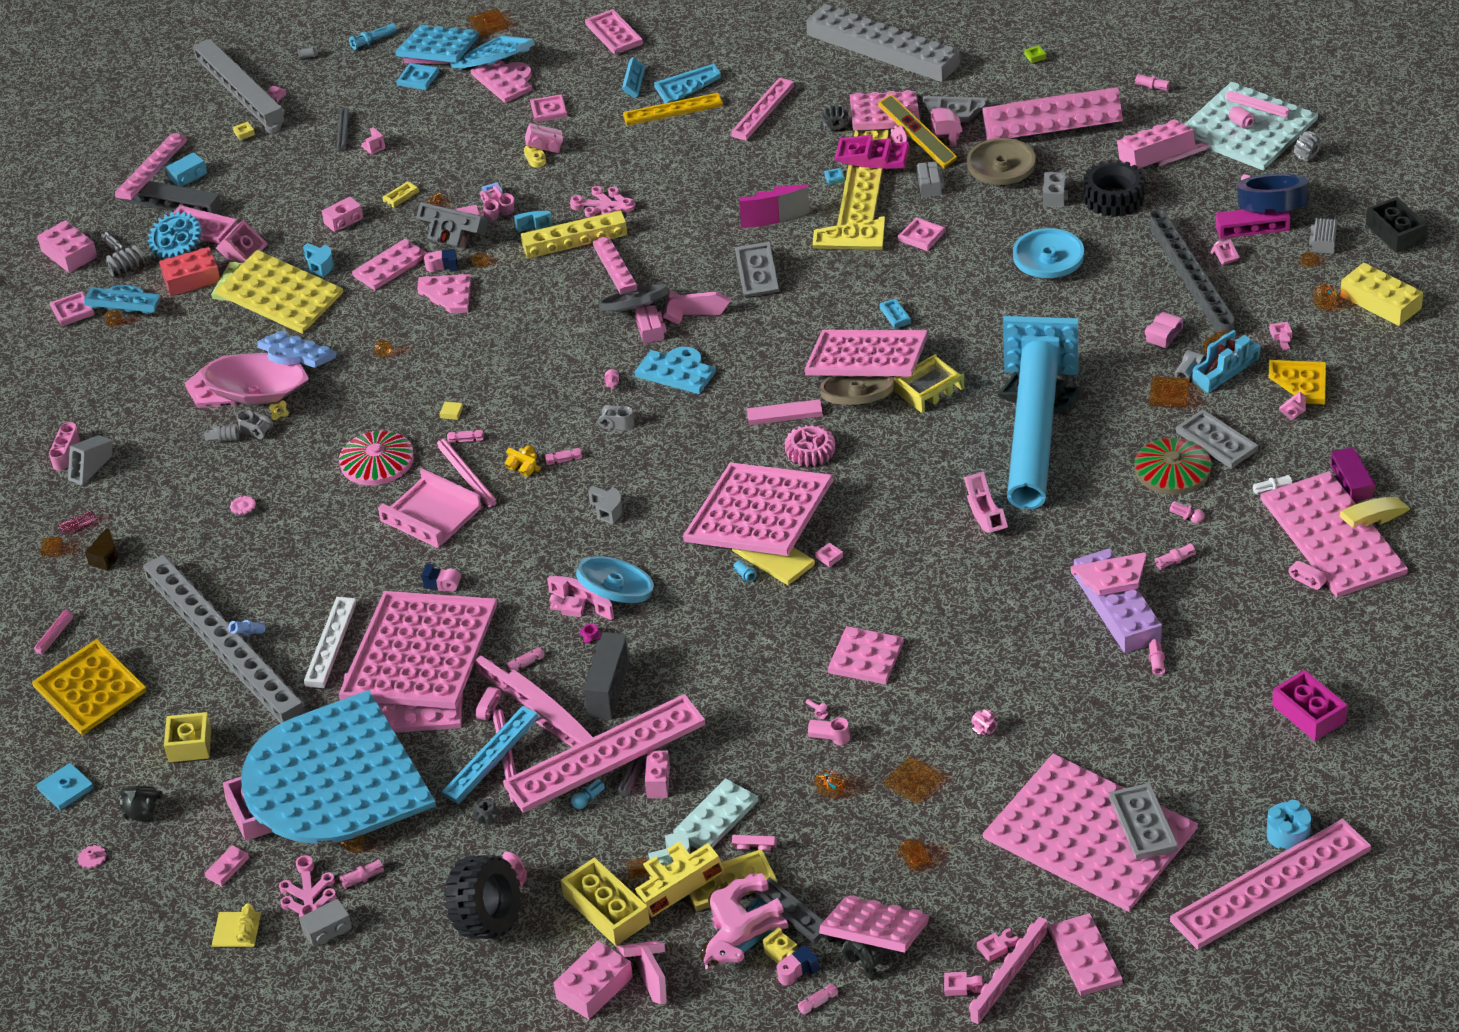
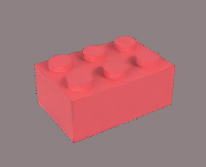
M209 247L159 261L170 296L213 285L220 280L218 267Z

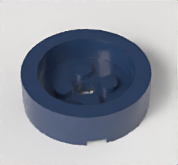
M1287 173L1263 174L1245 178L1237 183L1238 207L1246 211L1265 213V210L1284 212L1301 208L1307 205L1309 201L1308 179L1301 175Z

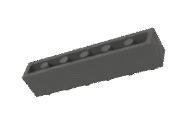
M149 181L132 200L124 199V202L170 211H175L181 205L217 214L222 207L219 193Z

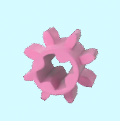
M985 709L976 712L972 718V724L975 725L973 730L979 735L993 733L997 727V721L994 720L996 715L990 710L987 711Z

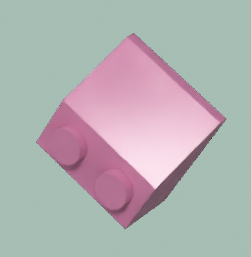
M242 220L220 242L216 249L228 260L244 263L256 250L262 251L268 243Z

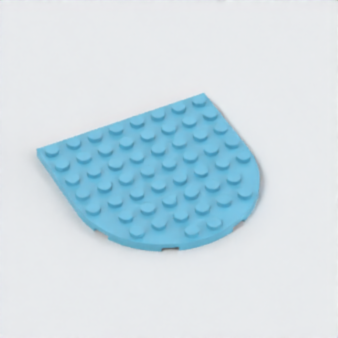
M369 690L296 716L275 726L255 743L248 753L242 769V792L251 814L260 824H265L271 828L273 833L303 843L317 844L318 841L332 840L334 843L349 840L436 807L433 796Z

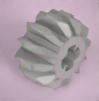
M1305 131L1303 135H1300L1294 146L1295 155L1301 160L1311 161L1319 152L1322 140L1316 133Z

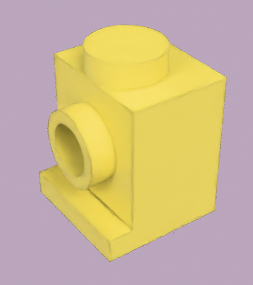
M779 927L763 939L764 953L777 964L798 950L797 944L782 933V929Z

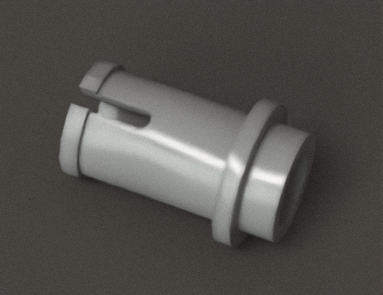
M311 46V48L298 50L299 60L318 56L317 47Z

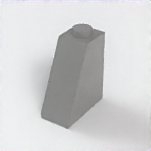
M97 435L71 445L68 480L84 485L112 457L113 440Z

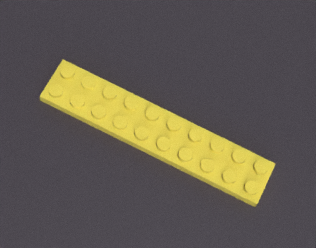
M890 129L855 130L854 137L873 135L874 140L886 139L889 137ZM848 165L837 227L845 226L847 223H861L867 219H870V221L874 220L883 168Z

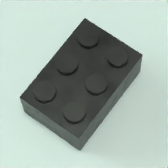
M1398 197L1367 208L1366 225L1396 253L1426 242L1428 224Z

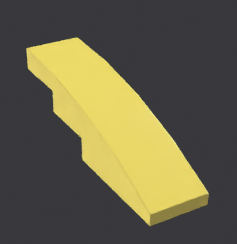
M1384 497L1368 500L1346 508L1340 512V517L1351 527H1356L1362 523L1369 526L1375 522L1382 525L1410 510V507L1397 497Z

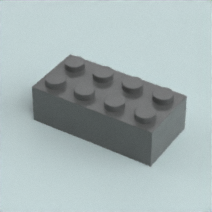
M603 632L601 639L597 640L596 654L592 655L591 660L592 667L588 669L587 682L582 687V695L585 696L584 709L587 710L588 718L608 720L613 718L630 663L626 634Z

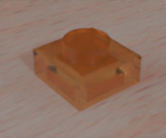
M62 537L43 538L40 549L41 555H61Z

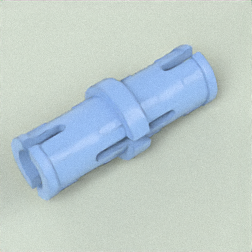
M244 620L243 622L232 621L228 627L229 632L232 634L241 633L245 636L263 634L266 628L263 622H252L250 620Z

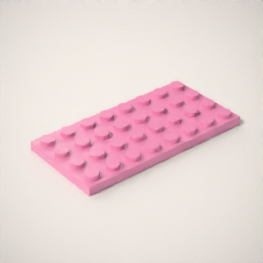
M1330 471L1261 493L1263 503L1309 563L1325 575L1326 585L1336 598L1408 574V568L1373 524L1366 526L1362 523L1356 527H1351L1340 517L1342 510L1356 505V503Z

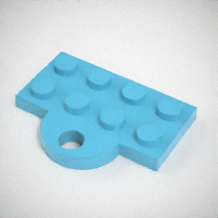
M116 285L109 289L91 287L84 298V305L90 308L106 307L108 310L124 309L126 312L142 311V313L150 314L155 312L160 302L161 294L143 293L141 288L131 285Z
M678 347L667 354L650 350L634 373L635 377L700 394L715 374L716 369L713 366L702 364L701 355L696 349Z

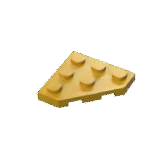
M1269 360L1268 378L1294 396L1299 392L1303 393L1306 398V404L1325 405L1326 362Z

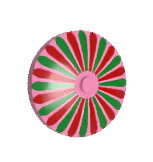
M372 431L350 440L340 453L339 463L342 473L349 480L362 485H381L394 481L405 474L413 463L414 453L411 443L403 435L392 431Z

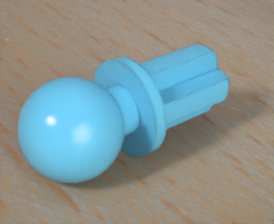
M596 779L588 787H583L582 793L578 792L572 796V805L576 809L586 807L588 800L593 801L594 797L604 790V783L600 779Z

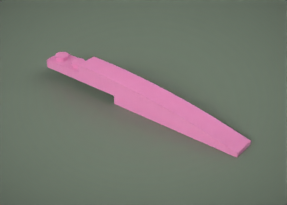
M483 656L475 660L478 674L522 703L526 708L536 712L539 716L536 723L569 746L574 747L593 738L563 707L517 671L513 670L508 674L506 670L500 669L491 660H487Z

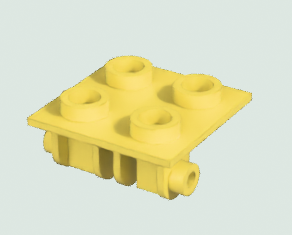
M245 904L242 907V912H219L212 947H254L261 912H255L252 904Z

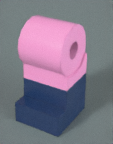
M455 249L430 252L424 256L426 270L429 272L450 269L451 272L458 271Z
M426 563L421 575L424 589L455 591L460 582L461 574L455 569L434 568V564Z
M806 945L777 964L778 980L783 985L794 984L798 977L808 971L814 974L820 970L819 959Z

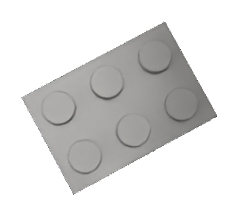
M770 242L735 247L744 298L779 292Z

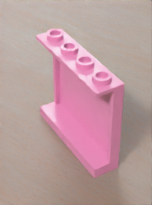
M421 468L422 479L391 507L385 504L378 507L380 520L439 548L482 508L480 495Z

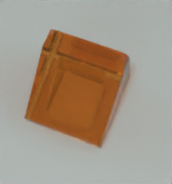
M646 856L625 861L630 879L649 875L643 865L648 861Z

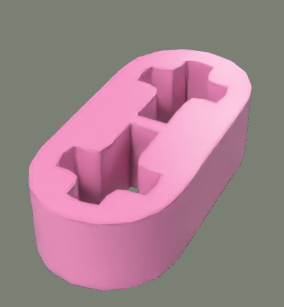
M1296 561L1289 568V574L1293 579L1316 590L1326 583V577L1320 570L1301 561Z
M487 688L476 709V717L478 719L486 721L490 719L492 712L500 701V689Z

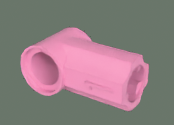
M836 718L832 721L812 719L808 725V737L831 739L837 745L847 744L850 741L848 721L844 718Z

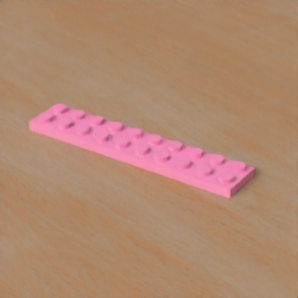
M683 694L503 780V784L521 811L525 813L704 726L705 719L687 696Z
M1341 819L1171 915L1170 922L1198 950L1370 852L1371 845L1344 819Z

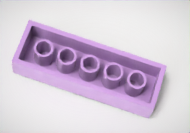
M1109 548L1074 559V566L1116 558V556ZM1077 574L1074 576L1124 653L1147 647L1152 639L1161 642L1162 625L1138 589L1099 596L1091 587L1082 583L1081 577Z

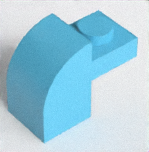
M309 243L303 246L310 273L322 278L325 277L334 266L331 249L327 245L319 248Z

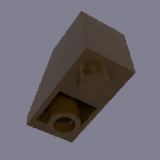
M106 528L85 551L90 566L106 571L118 560L109 528Z

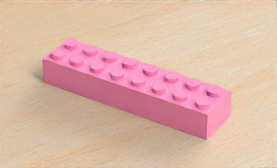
M1118 87L982 108L987 140L1014 138L1123 121Z

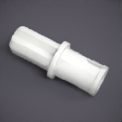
M1289 475L1275 479L1269 478L1268 481L1254 484L1253 491L1258 495L1292 484V480Z

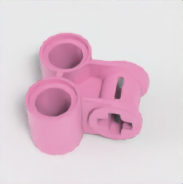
M497 185L493 186V189L480 192L484 203V218L489 219V221L497 220L499 213L510 215L514 212V197L509 193L501 194Z

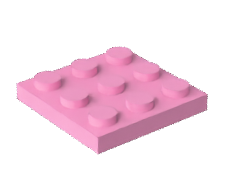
M846 626L828 666V673L886 685L903 646L904 637Z

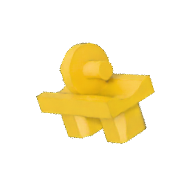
M527 445L525 448H520L519 452L511 448L507 449L506 453L509 457L505 465L508 469L515 471L520 464L521 467L518 471L526 477H529L533 471H540L541 467L536 465L535 459L537 454L534 453L533 446Z

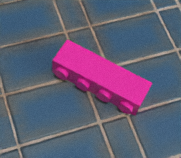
M1246 210L1216 213L1215 226L1220 239L1290 231V215L1288 211L1276 212V210H1265V213Z

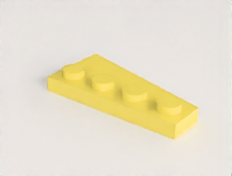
M885 216L878 217L879 219L872 221L870 219L863 220V222L856 224L847 223L841 227L831 226L816 229L813 235V249L883 250Z

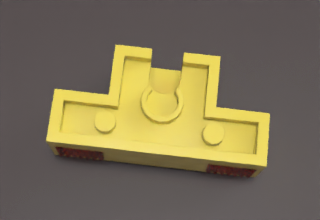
M679 841L667 849L672 863L668 866H663L656 856L643 864L650 874V880L635 888L639 899L648 906V913L651 917L659 914L725 872L719 856L709 843L689 854Z

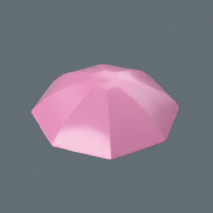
M267 353L226 355L199 370L207 387L217 396L246 405L270 404L280 401L309 380L300 363L293 365L274 363L268 359Z

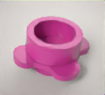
M587 624L579 632L583 636L585 643L601 639L602 633L598 631V627L595 624Z

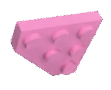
M471 274L419 277L418 293L422 296H427L430 301L438 306H443L449 313L468 312Z

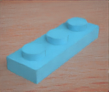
M634 57L629 60L622 90L627 95L636 98L639 94L646 66Z

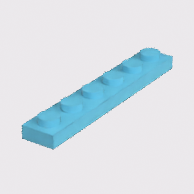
M522 706L442 791L444 797L460 804L539 719L538 714Z

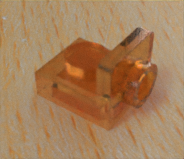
M919 838L914 841L911 839L905 840L900 844V848L896 852L898 856L902 855L910 872L929 864L931 861Z

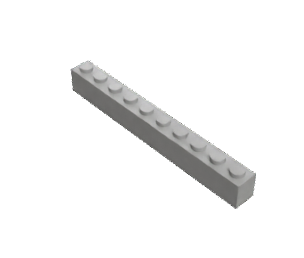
M208 39L193 46L196 59L263 125L272 127L279 121L280 123L284 122L283 115L285 112L283 107L279 106L275 99L271 98L267 91H264L259 84H256L254 79L249 77L246 71L242 70L231 57H228L225 51L219 48L217 43Z

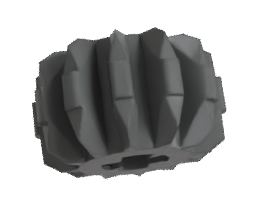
M830 104L829 108H824L821 119L823 126L827 130L833 129L835 131L838 129L841 131L842 128L847 127L850 116L848 109H845L844 105L838 106L836 104L832 106Z

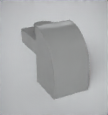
M592 486L588 490L590 504L596 506L597 519L614 525L623 512L619 491L613 487L609 491H605Z

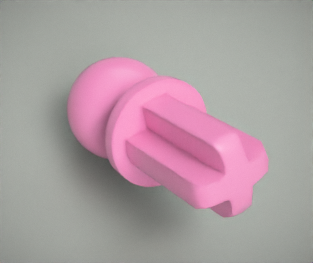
M609 369L605 373L604 380L607 387L614 389L619 382V373L615 369Z
M1172 502L1170 506V512L1182 516L1184 520L1189 517L1193 523H1201L1205 519L1204 512L1200 509L1191 510V505L1187 507L1180 503Z

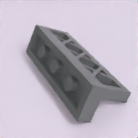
M769 877L767 879L768 890L763 892L754 891L755 895L765 904L778 898L784 910L780 914L814 944L822 937L828 942L834 939L833 936L820 934V925L823 923V920L772 878Z

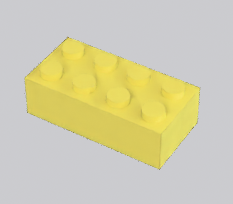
M1362 263L1341 280L1340 296L1400 326L1422 308L1423 292L1366 263Z
M595 857L561 879L563 897L615 946L650 923L648 906Z

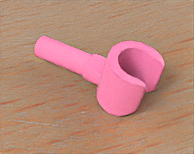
M810 699L806 700V704L815 708L814 713L816 717L823 720L829 714L826 711L827 705L825 703L819 705Z

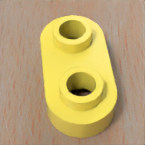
M525 146L524 153L532 167L538 168L546 164V156L542 149Z

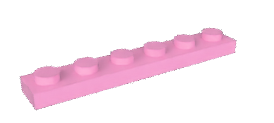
M778 78L731 131L732 137L747 141L792 90L794 81Z
M601 237L593 241V246L620 295L637 291V284L610 237Z
M1038 917L1035 923L1029 925L1026 935L1017 941L1013 952L1007 954L1001 968L995 970L991 981L983 986L978 998L972 1000L969 1006L972 1022L976 1024L981 1022L1046 936V919Z

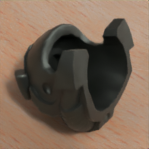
M128 786L123 788L120 792L122 815L126 820L130 818L138 822L151 819L155 810L156 800L163 799V792L149 786Z
M846 940L843 944L842 954L848 962H852L855 959V952L865 969L864 975L869 980L875 976L877 971L875 967L882 962L884 955H889L887 948Z

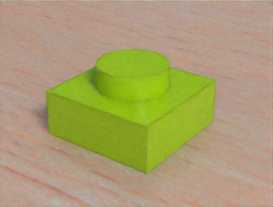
M1039 45L1024 49V55L1031 63L1046 59V53Z

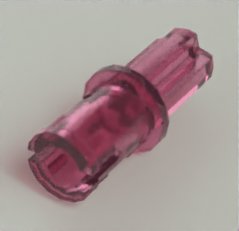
M90 510L79 516L74 515L73 518L59 523L58 527H60L59 530L62 535H65L77 528L81 529V526L96 520V516Z

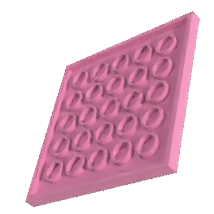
M729 463L684 533V542L788 556L832 484L833 477L830 474Z

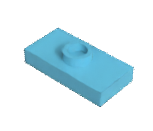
M896 298L880 303L881 311L894 329L911 324V318Z

